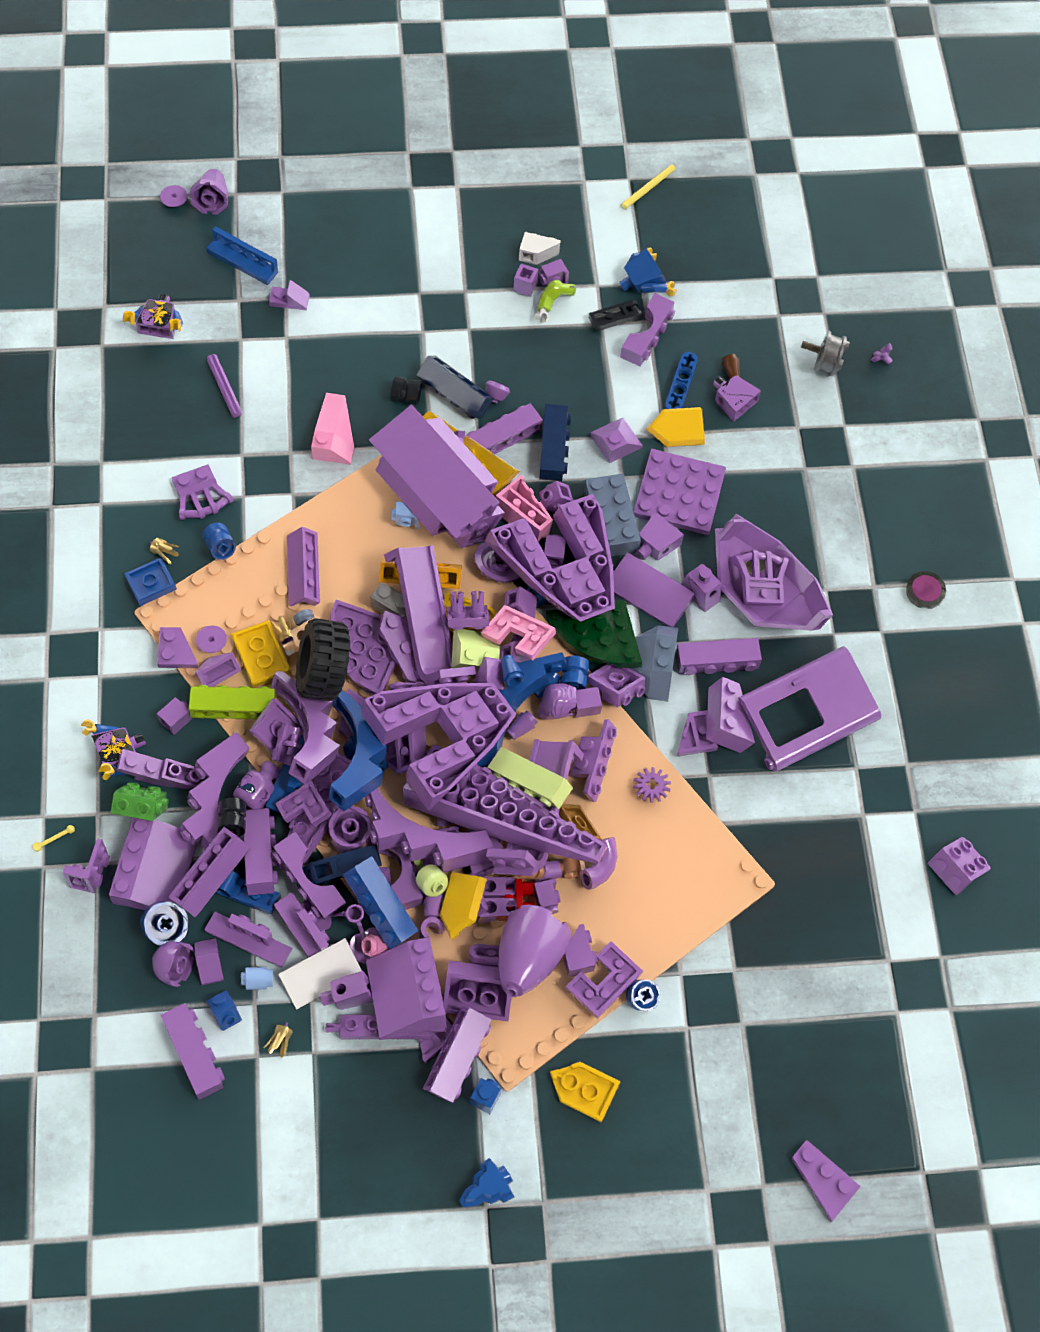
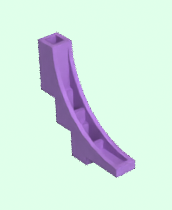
M279 670L274 675L271 689H275L276 694L292 708L299 719L304 737V746L293 758L288 773L306 785L335 760L340 747L339 744L330 739L337 724L336 721L328 717L333 701L303 698L297 692L296 681Z
M237 732L196 760L195 763L196 775L205 781L189 791L187 802L194 811L197 810L198 812L182 823L180 834L186 842L190 841L193 846L201 841V847L204 851L218 835V799L223 783L235 765L248 754L250 749Z
M378 788L364 797L366 806L371 807L372 810L371 817L373 823L370 838L373 844L376 843L379 851L401 845L404 854H408L410 861L433 856L436 865H440L443 872L489 860L486 857L488 848H493V845L486 830L470 833H450L433 830L418 825L397 812L385 800Z

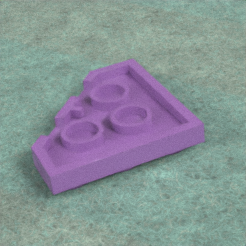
M384 611L378 633L381 639L385 640L395 664L397 663L400 667L405 682H422L426 684L417 674L407 618Z

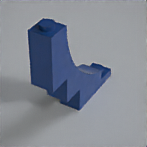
M563 652L536 658L533 661L527 660L517 663L524 674L523 682L516 687H510L505 683L506 689L500 690V693L513 711L516 712L532 693L549 683L547 672H559L567 668ZM506 730L477 765L482 768L489 766L502 747Z

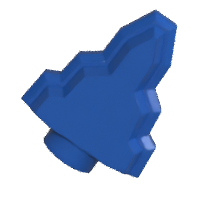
M488 1158L480 1165V1171L474 1175L473 1184L465 1189L459 1201L463 1208L476 1207L483 1202L493 1204L501 1201L505 1203L514 1198V1194L509 1186L513 1179L504 1165L498 1168Z

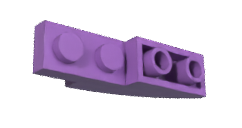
M126 749L120 751L116 771L135 776V780L188 790L194 789L204 781V779L201 780L196 775L195 766L168 758L163 761Z

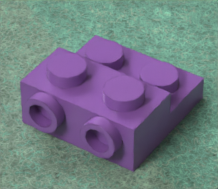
M606 664L588 675L587 683L598 687L602 691V699L615 707H619L622 704L627 706L633 697H641L644 694L646 678L630 668H618L614 664Z

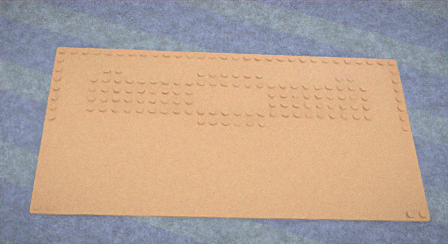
M380 455L236 546L234 554L224 560L215 559L177 583V590L142 605L135 610V616L158 645L160 627H181L198 663V668H176L190 687L202 685L195 672L207 658L232 652L242 671L213 687L225 685L230 688H239L240 686L253 688L232 640L231 633L267 620L280 627L278 617L282 616L286 623L289 621V615H291L292 628L294 629L298 627L294 622V615L305 609L312 610L314 617L319 615L320 619L330 620L336 599L382 615V613L371 607L370 597L380 583H382L379 582L380 562L382 558H385L384 554L398 547L410 548L433 545L436 563L462 565L460 589L441 588L443 600L446 592L456 591V595H458V591L464 593L463 597L472 600V591H476L477 599L478 591H483L484 604L489 605L498 613L504 606L506 592L518 587L513 582L509 583L507 581L503 584L501 581L496 583L492 578L488 580L487 575H482L481 570H477V565L474 564V555L476 549L480 546L479 543L460 548L447 532L432 536L421 522L419 529H415V526L403 527L396 525V521H392V509H396V501H403L376 472L379 460L382 457ZM302 526L318 532L320 603L316 606L303 601L294 606H289L287 535ZM384 583L402 594L401 584ZM536 609L535 619L549 625ZM212 625L222 628L227 635V642L220 651L207 653L199 649L196 637L202 628ZM274 629L292 672L288 676L296 681L298 651L288 656L283 644L279 640L280 636ZM510 632L498 645L499 648L512 641L513 632ZM555 634L536 658L563 652L564 657L577 655L563 645V641ZM450 635L451 643H452V648H453V636ZM398 664L394 668L385 691L390 690L392 683H407L402 676L403 673ZM562 670L556 672L560 677L563 675ZM346 674L345 683L342 688L345 693L348 689H351L364 699L373 696V694L354 683ZM476 674L468 677L469 680L466 683H473ZM273 681L257 686L255 688H260L263 686L271 688ZM587 683L586 689L594 688V686ZM599 690L602 702L601 714L576 718L575 711L570 710L569 713H573V716L545 720L539 716L541 699L532 693L516 710V716L506 731L520 713H524L526 710L535 717L538 723L534 729L515 740L505 732L502 744L503 748L527 760L530 759L535 739L552 742H568L573 740L579 747L581 737H600L605 719H609L617 728V736L613 742L612 754L607 763L606 774L603 777L601 792L598 795L597 802H592L584 794L588 778L573 777L571 774L574 762L570 765L567 781L573 789L563 802V804L580 805L601 839L615 837L618 855L615 870L606 882L591 890H587L583 886L581 877L566 879L563 873L562 877L556 879L555 890H558L561 902L557 906L558 912L552 916L561 923L566 922L571 931V938L578 926L584 924L585 930H589L592 943H589L591 951L595 950L596 955L612 941L643 970V973L636 980L647 979L653 981L773 889L775 883L621 706L615 707L602 699L601 690ZM276 694V699L297 718L292 708ZM332 706L328 717L336 721L337 724L330 739L340 745L337 753L345 756L343 745L348 738L339 733L341 714ZM216 719L229 737L237 732L250 747L245 757L257 772H260L261 765L267 760L273 762L281 770L283 764L272 760L271 752L249 732L256 720ZM437 721L425 726L427 753L433 745L446 748L453 744ZM390 767L383 772L382 783L378 789L391 807L405 818L433 830L457 825L450 822L448 826H438L436 824V816L405 805L403 787L407 783V772L397 774ZM654 767L656 774L661 769L662 773L660 776L668 775L664 781H671L670 785H666L671 790L670 792L664 791L667 797L664 798L661 795L660 802L653 798V803H650L649 797L643 801V794L637 796L636 793L639 789H634L633 786L639 784L634 782V778H641L637 775L638 772L645 775L644 768L651 773V768ZM278 777L272 779L271 782L274 785ZM650 780V783H646V785H649L650 789L652 790L655 788V786H658V784H656L654 780ZM363 798L353 806L363 809L368 814L371 823H373L371 807L366 806L365 799ZM459 825L460 833H467L468 828ZM328 829L316 846V849L323 858L341 854L332 846ZM502 840L500 843L506 849L508 842ZM548 853L547 861L559 860V863H561V859L566 857ZM379 854L382 866L379 867H388L390 869L392 884L395 883L402 872L400 864L389 855ZM584 861L585 868H589L593 864L592 862ZM469 867L445 872L448 879L451 872L470 874ZM492 873L485 877L515 878L516 875ZM340 878L343 884L347 887V889L359 903L351 887L347 884L346 879ZM522 879V882L538 883L534 879ZM535 894L534 896H523V902H534L535 906H538ZM422 897L423 905L406 910L418 932L400 944L420 939L419 929L426 919L424 917L425 897ZM477 917L476 922L470 927L467 926L454 940L450 939L445 926L443 934H438L434 927L426 928V932L431 940L443 1001L449 961L472 963L469 960V950L475 944L500 946L506 921H487V923L478 924ZM562 957L555 969L541 984L522 996L511 998L508 1022L492 1019L490 1031L480 1044L481 1050L478 1057L504 1091L508 1092L627 1001L626 991L596 1019L565 989L566 985L575 976L568 978ZM599 961L595 964L593 972L585 973L596 986L610 974ZM445 1013L451 1023L454 1024L458 1014Z

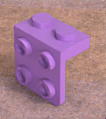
M964 837L942 848L928 862V865L955 895L960 894L972 881L991 869L986 859L980 856L973 848L971 842Z

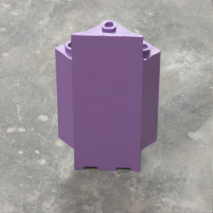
M411 404L369 439L382 455L376 472L432 536L447 532L460 548L484 542L490 530L496 528L505 513L498 506L500 502L492 494L498 481L440 417L425 420Z

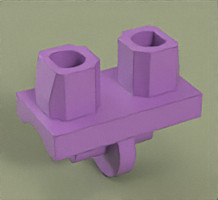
M282 723L281 728L277 732L278 740L276 747L271 753L272 760L291 766L297 750H301L302 747L299 742L303 729Z

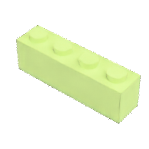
M503 747L500 748L487 767L497 778L502 777L508 781V785L511 787H517L531 797L538 798L539 802L548 808L552 805L559 809L573 789L565 778Z

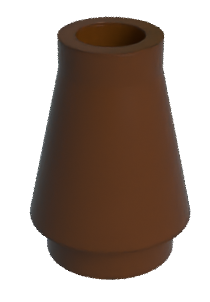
M729 354L724 356L721 365L729 380L733 376L740 377V359L737 358V355Z

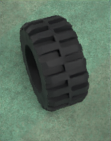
M314 618L305 625V630L302 633L299 644L295 674L297 692L303 698L333 701L339 697V693H341L342 686L345 683L350 652L349 629L343 622Z

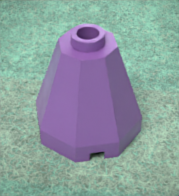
M209 169L191 186V204L201 213L207 214V211H213L212 214L217 215L227 208L228 191L224 175L218 169Z

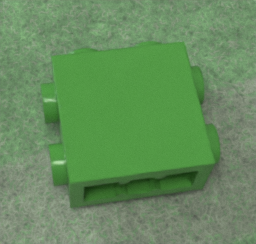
M129 782L114 792L111 813L154 821L168 808L169 799L166 798L167 792L161 791L159 787L149 786L148 788H143L138 783Z

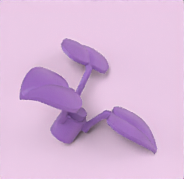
M379 867L391 886L390 869L388 867ZM309 899L300 904L307 912L313 906ZM360 903L359 905L353 904L349 906L347 911L334 913L325 920L321 916L319 918L316 917L317 922L315 925L319 931L330 928L332 923L331 917L346 916L349 922L357 923L361 934L354 935L350 940L349 946L358 962L366 964V960L372 958L363 953L361 947L362 940L368 935H381L374 927L364 932L361 923L364 911Z

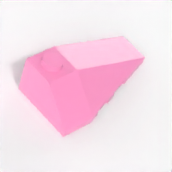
M326 393L311 446L312 459L351 465L354 443L345 395Z

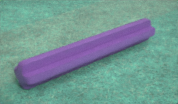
M217 355L207 356L208 364L232 417L241 416L242 410Z

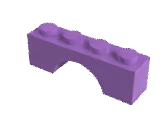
M654 293L646 306L645 318L649 321L651 327L643 333H630L622 345L620 358L637 366H641L644 360L647 361L649 359L651 348H655L659 341L658 336L660 333L663 334L665 332L668 320L671 321L674 317V301Z
M518 587L506 592L504 605L535 618L537 596L522 587ZM513 633L512 641L500 646L499 659L506 655H511L516 663L530 660L517 654L515 651V647L524 637Z
M296 832L273 847L275 853L272 855L279 865L283 863L288 869L285 872L292 883L294 881L300 886L298 892L304 900L309 899L313 904L310 908L317 918L321 916L325 920L346 905V902L334 885L318 886L306 878L303 873L302 863L308 853V849Z
M402 846L378 850L379 854L389 855L396 859L402 868L400 877L391 885V888L405 910L423 905L422 897H425V894L416 883L417 867L415 864H411L409 856L404 854Z

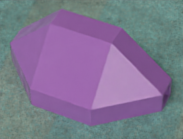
M735 514L725 524L724 528H715L717 579L721 584V591L754 626L813 631L821 629L833 616L818 580L781 541L738 514ZM757 550L758 552L771 551L772 554L781 558H788L789 561L783 576L784 604L781 606L744 604L743 586H741L742 577L738 567L734 565L733 556ZM772 562L773 578H776L779 565ZM765 568L760 572V577L765 578Z

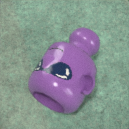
M267 760L261 765L260 772L248 771L236 787L233 797L244 800L247 810L263 809L274 791V784L271 781L278 777L280 768Z

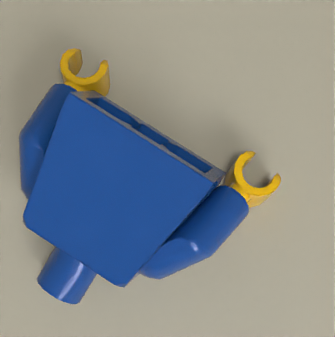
M645 248L642 252L633 253L624 266L628 277L619 282L623 290L626 291L635 286L639 294L666 293L668 296H674L677 292V289H673L675 283L671 281L668 285L665 284L667 282L655 262L657 254H652L653 249Z

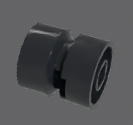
M395 376L391 388V400L398 402L406 400L408 404L418 405L422 392V381L415 379L407 381L406 377Z
M225 798L221 800L218 808V833L225 827L238 837L246 833V821L244 820L246 817V802L239 798Z

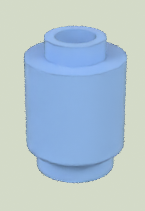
M246 967V972H241V985H246V990L273 987V969H267V967Z

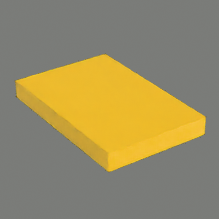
M270 620L231 633L232 640L253 688L273 681L275 673L279 670L286 675L292 674Z

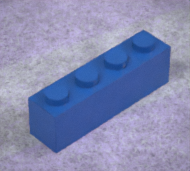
M372 856L343 874L347 884L351 887L359 903L389 949L418 932L415 924Z

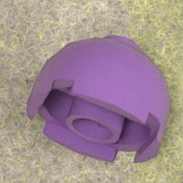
M169 941L162 944L152 957L155 976L167 985L180 986L178 983L181 980L186 981L192 971L194 957H191L190 950L194 951L193 947L188 943Z

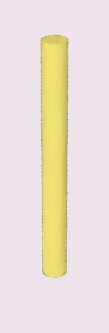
M671 164L621 204L622 208L627 209L676 170L675 166Z

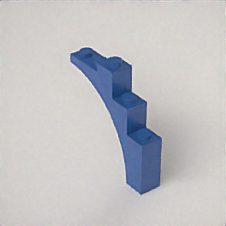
M342 690L339 693V697L333 700L332 706L343 716L350 727L355 743V754L351 764L342 776L330 785L329 799L344 812L381 786L383 771L378 764L385 760L387 746L381 743L361 714L363 706L359 705L349 694Z

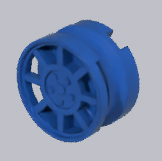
M635 980L626 990V1000L635 1010L650 1011L660 1002V989L651 980Z

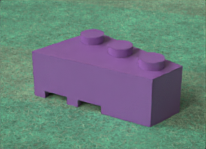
M721 677L708 690L706 740L742 753L754 744L755 741L749 718L738 697L743 696L739 683Z

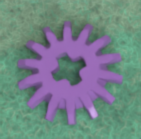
M654 767L651 768V773L644 768L645 775L638 772L637 775L641 778H634V782L639 783L633 786L634 789H639L636 795L643 794V801L649 797L650 803H653V798L660 802L661 795L664 798L667 797L664 791L670 792L671 789L666 785H670L671 781H664L668 775L660 776L662 773L661 769L656 774ZM650 780H654L658 784L653 790L650 789L649 785H646V783H650Z

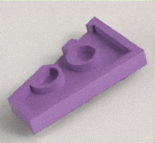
M806 1140L791 1159L805 1182L809 1184L814 1192L818 1203L822 1205L827 1213L826 1216L832 1222L860 1188V1185Z

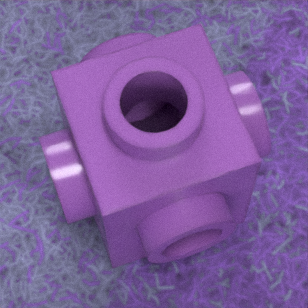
M558 481L547 485L545 489L539 492L544 508L554 513L560 505L573 501L569 485Z

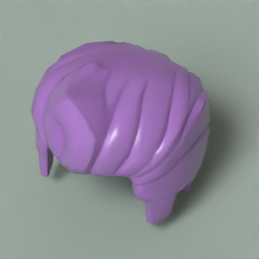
M563 683L547 686L540 702L539 716L545 720L573 716L574 714L569 713V711L575 708L577 704L576 688Z

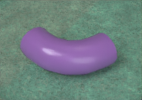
M615 837L600 840L607 845V850L598 864L593 863L589 868L581 870V882L587 890L594 889L606 882L615 870L618 858Z

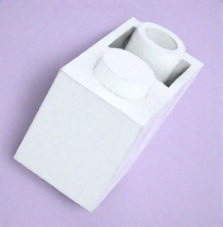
M525 232L519 249V261L537 265L557 256L560 252L561 240Z

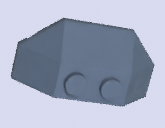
M658 625L636 636L642 667L631 669L646 678L644 694L647 699L668 702L678 628Z

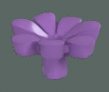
M888 343L881 348L880 352L876 351L871 360L874 363L883 360L886 365L892 362L889 356V352L892 350L891 344Z

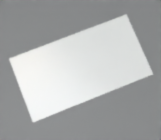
M343 939L278 975L297 1010L321 997L320 993L330 991L331 981L362 970L346 939Z

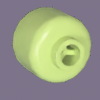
M430 864L421 868L417 873L416 883L424 894L429 897H436L446 890L448 878L438 866Z

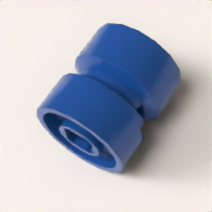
M213 523L203 531V539L215 559L224 560L234 554L236 544L224 524Z
M580 656L565 657L567 668L562 669L563 675L561 676L560 683L571 685L576 690L586 689L589 661Z

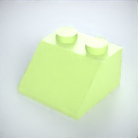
M454 629L451 669L475 666V671L478 672L484 657L499 659L500 648L498 644L483 638L481 632Z

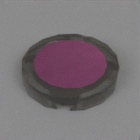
M920 571L913 574L908 580L906 595L915 606L933 609L944 600L946 585L942 578L935 573Z

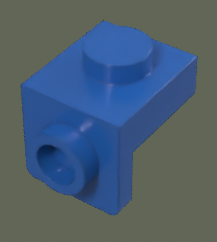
M227 990L207 1000L222 1031L242 1021L236 1005Z

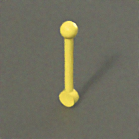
M69 825L66 830L41 843H34L33 849L36 852L40 851L46 844L67 833H73L75 827Z

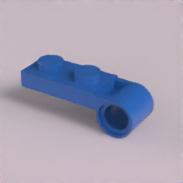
M234 871L229 874L216 891L217 894L270 915H272L275 909L274 904L281 898L280 893L276 891L268 894L248 895L246 880L240 878Z

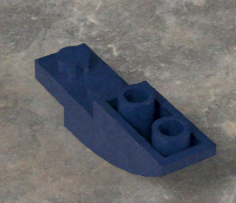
M371 845L309 863L308 866L302 867L306 878L319 886L340 878L344 879V873L371 856L378 867L382 866L377 845Z

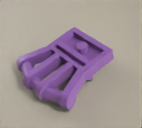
M209 464L172 477L173 484L180 497V520H186V518L203 519L205 515L217 514L226 504H231L234 501L231 494L217 484ZM212 490L222 497L216 503L210 494ZM203 493L209 506L204 508L201 507L197 498L198 495ZM187 499H192L196 510H186Z
M757 550L733 556L734 565L738 567L742 577L741 586H743L744 604L778 606L784 604L783 576L789 561L788 558H781L772 554L771 551L758 552ZM759 560L764 562L765 578L760 577ZM751 561L752 577H750L744 562ZM772 562L779 565L776 578H773Z

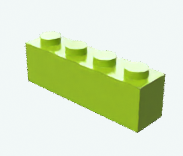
M206 685L191 686L190 716L191 718L257 720L272 698L276 699L275 689L266 686L260 688H250L248 686L230 688L225 685L218 687H208Z

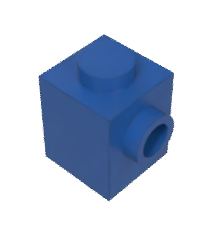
M481 1078L470 1098V1104L490 1115L501 1095V1088L498 1087L499 1084L492 1079L487 1078V1080Z

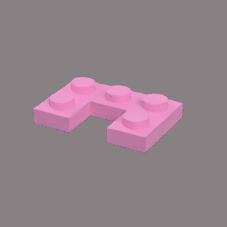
M504 605L489 622V626L483 629L481 634L483 638L498 645L510 632L524 637L515 647V651L517 654L533 661L556 634V629Z

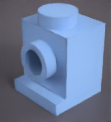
M396 501V509H392V521H396V525L403 527L415 526V529H419L420 521L404 502Z

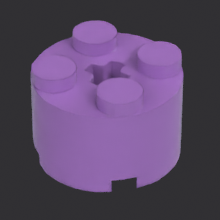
M351 806L344 812L339 809L332 815L329 821L330 841L339 853L370 846L372 842L370 838L372 823L368 814L363 809Z

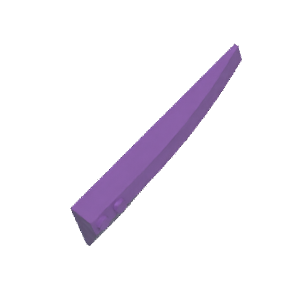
M433 745L429 752L426 754V756L431 755L443 748L437 745ZM477 763L429 811L408 781L403 787L405 805L474 831L486 830L489 836L507 842L597 864L607 850L605 843L586 831H580L571 821L566 822L561 819L558 813L553 810H547L544 808V804L519 788L511 787L508 785V781L502 777L497 778L492 774L491 770L486 767L482 768Z

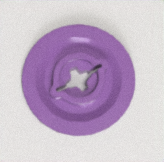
M486 542L476 549L474 564L477 565V570H481L482 575L488 576V580L492 578L496 583L501 581L503 584L507 581L512 583L514 580H518L520 576ZM503 561L502 564H496V563H495V562Z

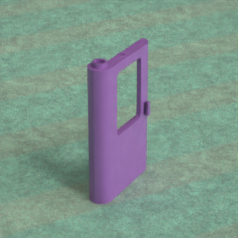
M844 646L738 697L767 753L764 760L769 770L774 772L881 719V711L851 653ZM801 689H806L823 720V725L777 747L761 719L759 711Z

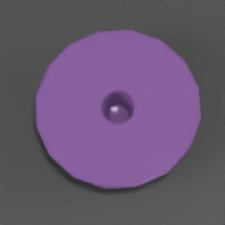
M171 185L161 191L160 198L164 205L178 207L187 200V191L181 186Z
M214 625L202 628L196 637L199 649L207 653L220 651L227 642L225 631Z

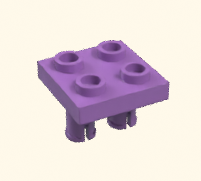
M456 591L450 593L451 606H446L448 628L452 627L455 630H461L464 627L483 629L485 626H489L487 605H484L483 591H478V599L476 591L471 592L472 606H463V592L458 591V599H456Z

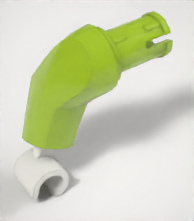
M560 280L551 281L540 296L537 306L539 312L535 314V319L538 320L542 316L541 323L547 322L549 320L548 312H550L554 301L560 295L574 296L576 288L572 287H575V284H564Z

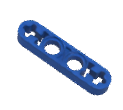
M685 352L680 358L666 400L665 409H674L671 408L674 400L677 401L675 409L683 408L698 360L697 356L692 352ZM687 360H691L689 368L685 367ZM685 373L689 378L681 379L679 375ZM680 388L684 393L676 394L674 389Z

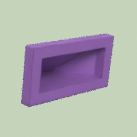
M230 652L207 658L195 673L202 685L213 687L242 670L233 653Z

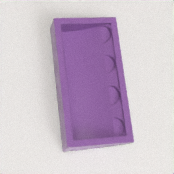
M628 552L613 573L614 594L667 627H674L694 599L695 593Z

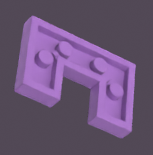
M612 941L597 954V960L610 972L598 986L580 971L565 987L596 1019L643 973V970Z

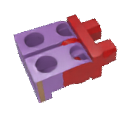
M483 877L487 879L483 897L488 911L478 916V924L487 923V921H507L510 912L520 909L521 905H535L534 902H523V896H534V883L522 882V879H517L516 877Z

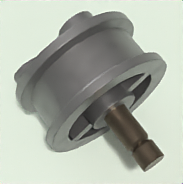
M827 331L821 346L802 341L800 348L818 353L814 371L821 369L829 372L830 376H833L838 370H841L844 361L841 357L844 352L846 353L850 342L846 341V336L840 338L831 335V331Z

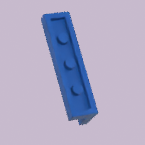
M214 227L212 230L214 240L206 248L207 253L269 285L278 274L277 259L220 228Z

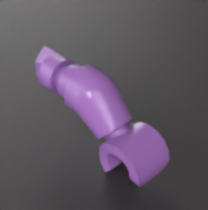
M446 890L436 897L425 896L424 917L426 919L419 929L420 939L429 937V934L426 932L428 927H434L438 934H443L444 925L439 919L441 918L440 911Z

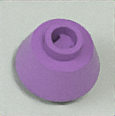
M491 380L485 383V392L494 397L492 401L494 403L503 401L510 393L509 388Z

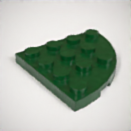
M625 600L615 601L614 609L583 621H578L565 615L559 609L546 611L548 623L550 626L555 627L556 634L563 641V645L580 657L601 665L602 662L614 664L618 668L642 667L641 656Z

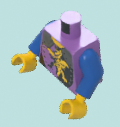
M160 294L158 300H147L145 305H142L135 312L125 311L123 314V322L129 321L131 325H134V322H136L138 334L174 339V331H181L183 325L179 311L175 310L174 304L169 302L170 297L166 294Z
M90 719L84 720L81 724L82 727H87L82 731L83 735L87 736L91 732L93 733L91 736L103 763L98 772H105L102 776L104 780L109 779L110 776L126 775L116 771L122 749L136 752V748L146 745L142 733L129 737L126 728L94 724Z

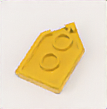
M701 407L664 409L646 428V431L660 440L665 447L705 444Z
M451 872L440 911V917L451 940L459 936V933L467 926L470 927L476 922L487 881L486 878Z
M582 1062L550 1071L561 1103L602 1122L620 1081Z

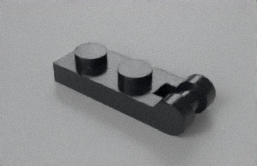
M630 300L591 312L588 318L595 332L626 322L639 321L643 318V313L641 310H638L637 301Z

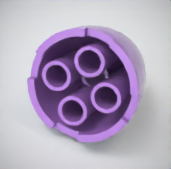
M521 905L520 909L510 912L500 940L498 961L501 984L507 995L518 997L533 990L550 975L563 957L571 940V931L566 922L561 923L551 915L552 911L535 905Z

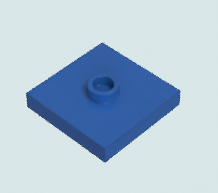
M161 557L124 574L140 606L177 590Z

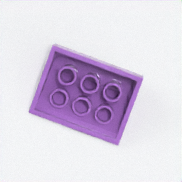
M132 818L109 893L112 903L146 910L155 902H174L168 896L190 870L197 844L193 846L190 841L186 842L181 836V830L178 827L156 819L150 821Z
M430 937L407 941L366 960L380 1040L447 1028Z

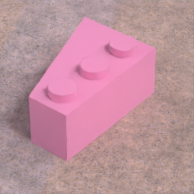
M521 474L500 491L495 498L500 502L498 506L505 512L502 516L503 519L511 523L526 518L537 541L540 542L546 535H549L553 519L542 503L537 501L533 490L528 488Z

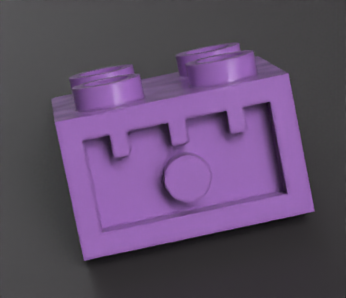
M97 838L87 870L77 864H73V866L65 865L63 875L70 888L95 894L97 887L101 886L103 868L108 866L110 855H108L103 840Z

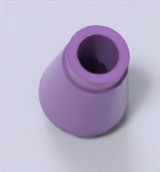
M526 710L524 713H520L506 732L515 740L534 729L538 722Z

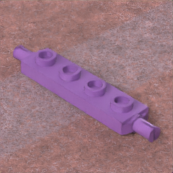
M342 1015L339 1023H326V1033L339 1032L341 1040L380 1039L376 1015ZM446 1028L389 1039H431L433 1032H446Z

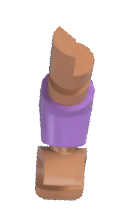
M566 857L561 859V863H559V860L546 861V865L532 876L516 875V878L534 879L537 882L560 878L564 873L566 879L580 877L581 870L586 868L584 861Z

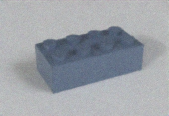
M624 474L585 479L584 495L594 494L602 509L611 557L625 555L627 552L630 554L636 553L640 547L641 539Z

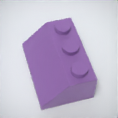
M450 960L443 1001L445 1013L458 1014L461 1007H469L490 1019L508 1022L512 997L507 995L502 987L499 967Z

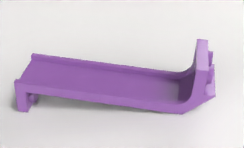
M433 545L410 548L398 547L384 554L385 562H394V565L398 567L417 674L427 685L466 683L469 680L468 677L476 674L475 666L451 669L453 648Z
M535 739L529 761L567 780L571 763L582 761L584 753L573 740L568 742H552ZM552 805L550 806V808L544 806V808H546L549 811L553 810L556 813H559V809L553 807ZM508 842L506 849L488 848L486 857L495 866L493 871L495 874L532 876L546 865L548 853Z

